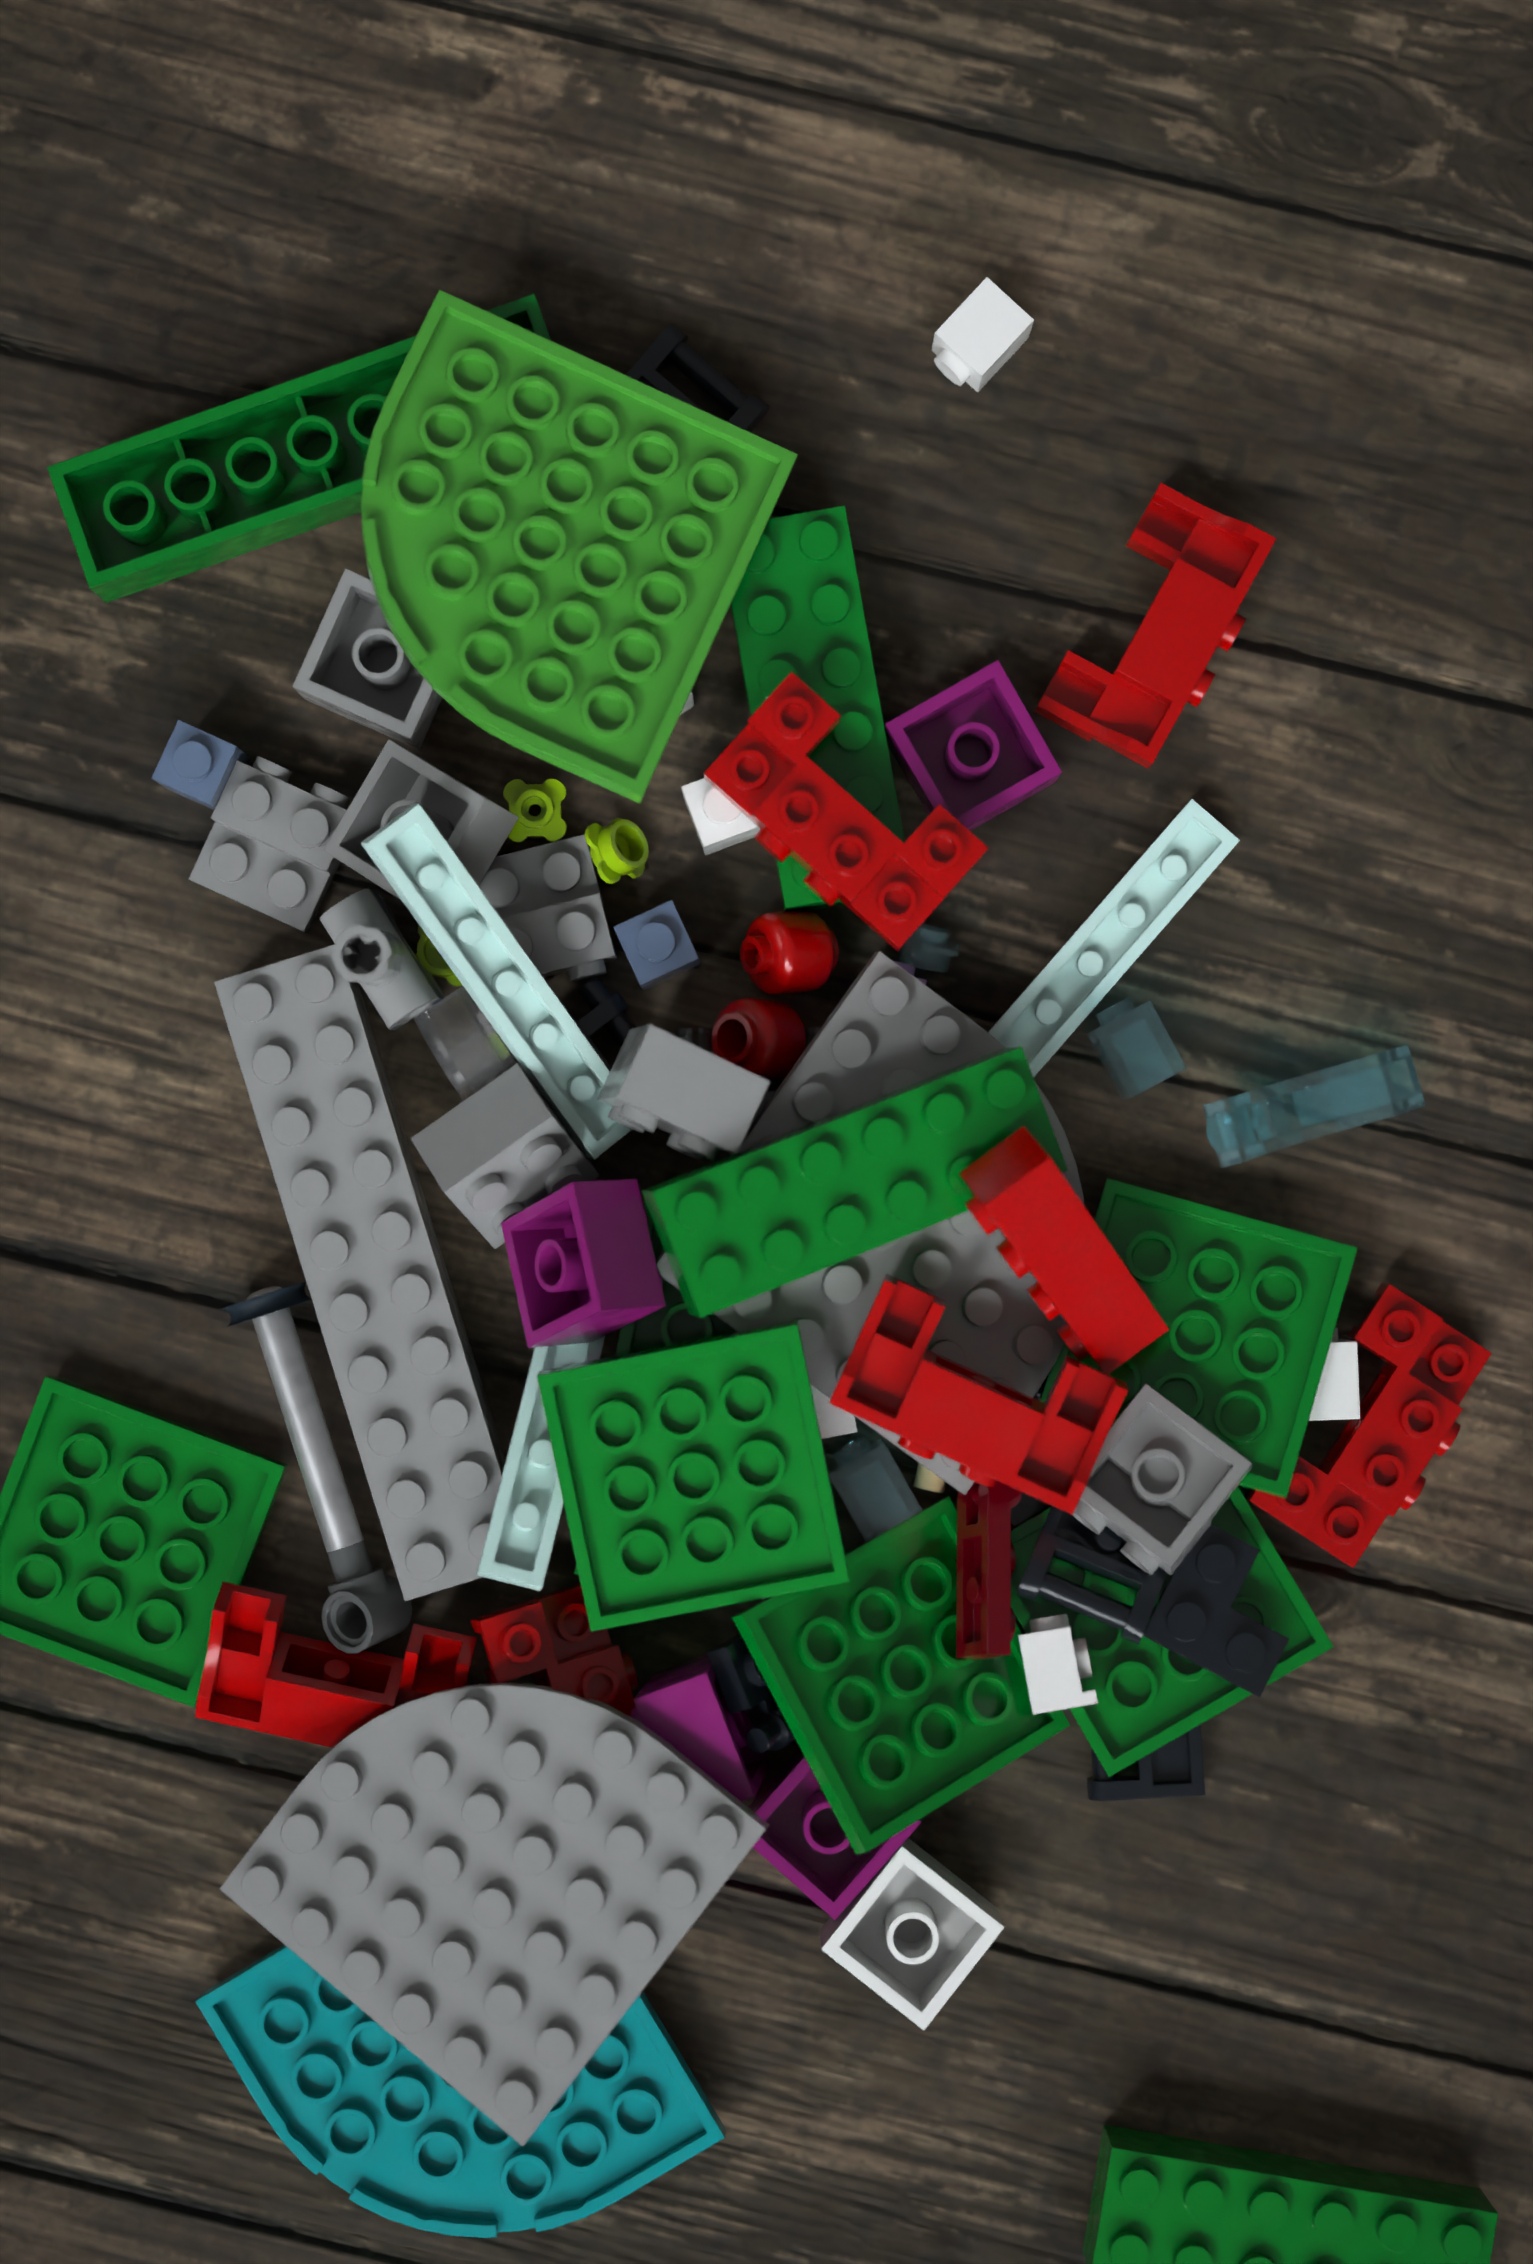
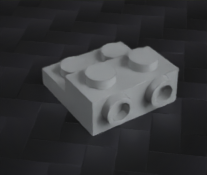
M257 756L252 767L237 760L211 816V819L215 821L189 880L308 934L340 865L339 860L323 850L346 813V807L350 798L316 782L310 793L288 783L292 774L291 771L262 757Z
M585 834L494 858L478 887L541 976L545 978L567 972L569 981L573 982L607 973L604 962L616 960L617 955L594 864L591 859L590 848L585 840Z
M1145 1384L1110 1428L1073 1516L1096 1534H1100L1107 1526L1127 1541L1121 1552L1146 1573L1152 1575L1160 1567L1169 1575H1172L1211 1525V1519L1250 1471L1252 1463Z

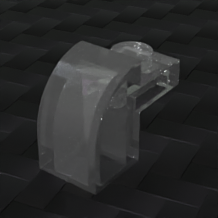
M464 986L414 1017L430 1050L463 1101L518 1063Z

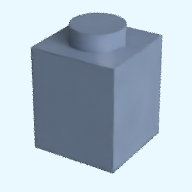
M178 720L152 775V779L166 789L214 810L236 761L247 764L250 757L237 746Z
M672 900L613 927L643 991L700 965L698 955Z

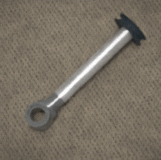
M307 1282L285 1288L276 1286L264 1288L252 1293L245 1301L221 1309L226 1310L230 1314L231 1321L227 1327L249 1320L253 1321L336 1579L335 1582L328 1585L330 1596L323 1605L321 1616L323 1629L328 1639L337 1649L346 1653H359L406 1629L412 1615L411 1600H404L399 1581L396 1578L385 1574L383 1567L373 1569L289 1309V1307L312 1300L304 1291Z

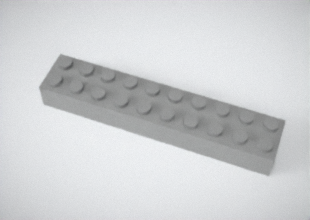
M334 944L218 980L214 984L404 1600L408 1601L481 1578V1576L476 1574L506 1459L359 984L345 980L336 971L332 961V954L335 950Z

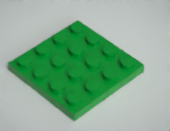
M1107 1178L1094 1221L1169 1328L1167 1332L1108 1374L1127 1383L1128 1392L1113 1424L1143 1386L1147 1384L1252 1463L1250 1471L1239 1483V1486L1287 1499L1358 1248ZM1065 1343L1048 1374L1041 1398L1042 1402H1045L1065 1357L1068 1356L1077 1360ZM1090 1355L1080 1361L1102 1372Z
M798 1320L539 1371L537 1379L591 1632L850 1582Z
M53 1375L45 1376L0 1494V1635L194 1708L197 1703L205 1664L212 1610L222 1582L243 1586L289 1464Z
M1237 1486L1211 1519V1525L1260 1550L1231 1608L1289 1638L1267 1683L1269 1685L1334 1646ZM1050 1508L1011 1530V1542L1016 1552L1015 1568L1011 1575V1608L1025 1633H1031L1029 1620L1067 1614L1072 1639L1084 1637L1086 1639L1092 1677L1081 1678L1082 1691L1095 1689L1098 1703L1069 1709L1108 1777L1252 1695L1143 1636L1138 1645L1121 1638L1122 1630L1039 1596L1036 1597L1034 1602L1017 1595ZM1052 1557L1047 1569L1049 1573L1132 1606L1137 1594L1136 1590L1055 1557ZM1168 1573L1165 1576L1153 1611L1172 1576Z
M949 1496L932 1503L846 1552L845 1556L850 1582L767 1597L732 1617L855 1854L867 1853L1070 1726L1062 1710L1032 1714L1018 1635H1022L1017 1624L1013 1639L1011 1640V1655L984 1659L956 1658L957 1511Z

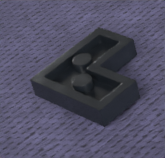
M1210 1525L1173 1572L1148 1621L1143 1637L1260 1698L1289 1638L1231 1608L1260 1550Z

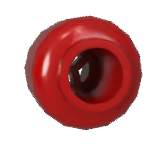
M806 909L776 911L757 916L750 924L740 948V959L744 970L749 974L750 979L760 991L770 995L809 992L821 988L829 979L832 970L837 964L839 955L838 941L834 931L817 913Z
M746 997L730 1002L720 1011L713 1025L711 1044L714 1055L771 1083L785 1079L805 1051L806 1035L800 1016L788 1004L775 1000Z

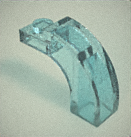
M1408 1044L1202 1105L1207 1120L1206 1131L1208 1140L1214 1150H1216L1221 1168L1242 1163L1305 1141L1394 1117L1426 1106Z

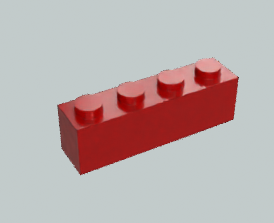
M1025 1126L1021 1127L959 1173L974 1194L972 1198L964 1203L988 1236L997 1229L1002 1233L1005 1240L998 1244L996 1249L1019 1279L1028 1272L1033 1276L1036 1282L1026 1289L1049 1321L1057 1315H1061L1066 1324L1057 1329L1056 1332L1079 1362L1090 1355L1102 1372L1109 1374L1169 1330L1051 1157Z

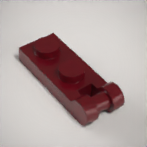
M997 1480L994 1487L974 1482L966 1495L959 1491L957 1494L956 1658L984 1659L1011 1655V1640L1016 1628L1015 1614L1011 1608V1575L1016 1563V1552L1011 1542V1508L1019 1503L1022 1492Z

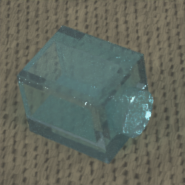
M1130 997L1096 1014L1101 1027L1087 1033L1122 1100L1130 1099L1186 1069L1151 1001L1135 1008Z
M865 1435L848 1443L832 1454L837 1464L828 1468L829 1477L866 1542L922 1511L882 1438L870 1444Z

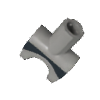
M363 889L331 907L320 917V921L335 943L332 961L336 971L345 980L360 983L388 1029L396 1030L443 1000L445 995L433 976L424 968L409 947L397 926L396 917L384 898L374 890Z

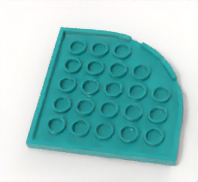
M285 1944L202 1992L195 2001L259 2109L279 2138L302 2164L315 2175L319 2172L322 2173L332 2183L350 2194L349 2200L386 2219L419 2230L450 2236L493 2238L497 2237L498 2232L522 2231L535 2228L536 2232L554 2229L585 2218L617 2202L725 2138V2126L643 1991L523 2146Z

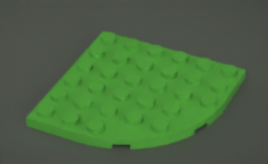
M439 289L390 389L372 432L365 460L361 498L362 539L368 573L383 615L392 634L408 659L430 686L459 713L489 734L640 804L798 454Z

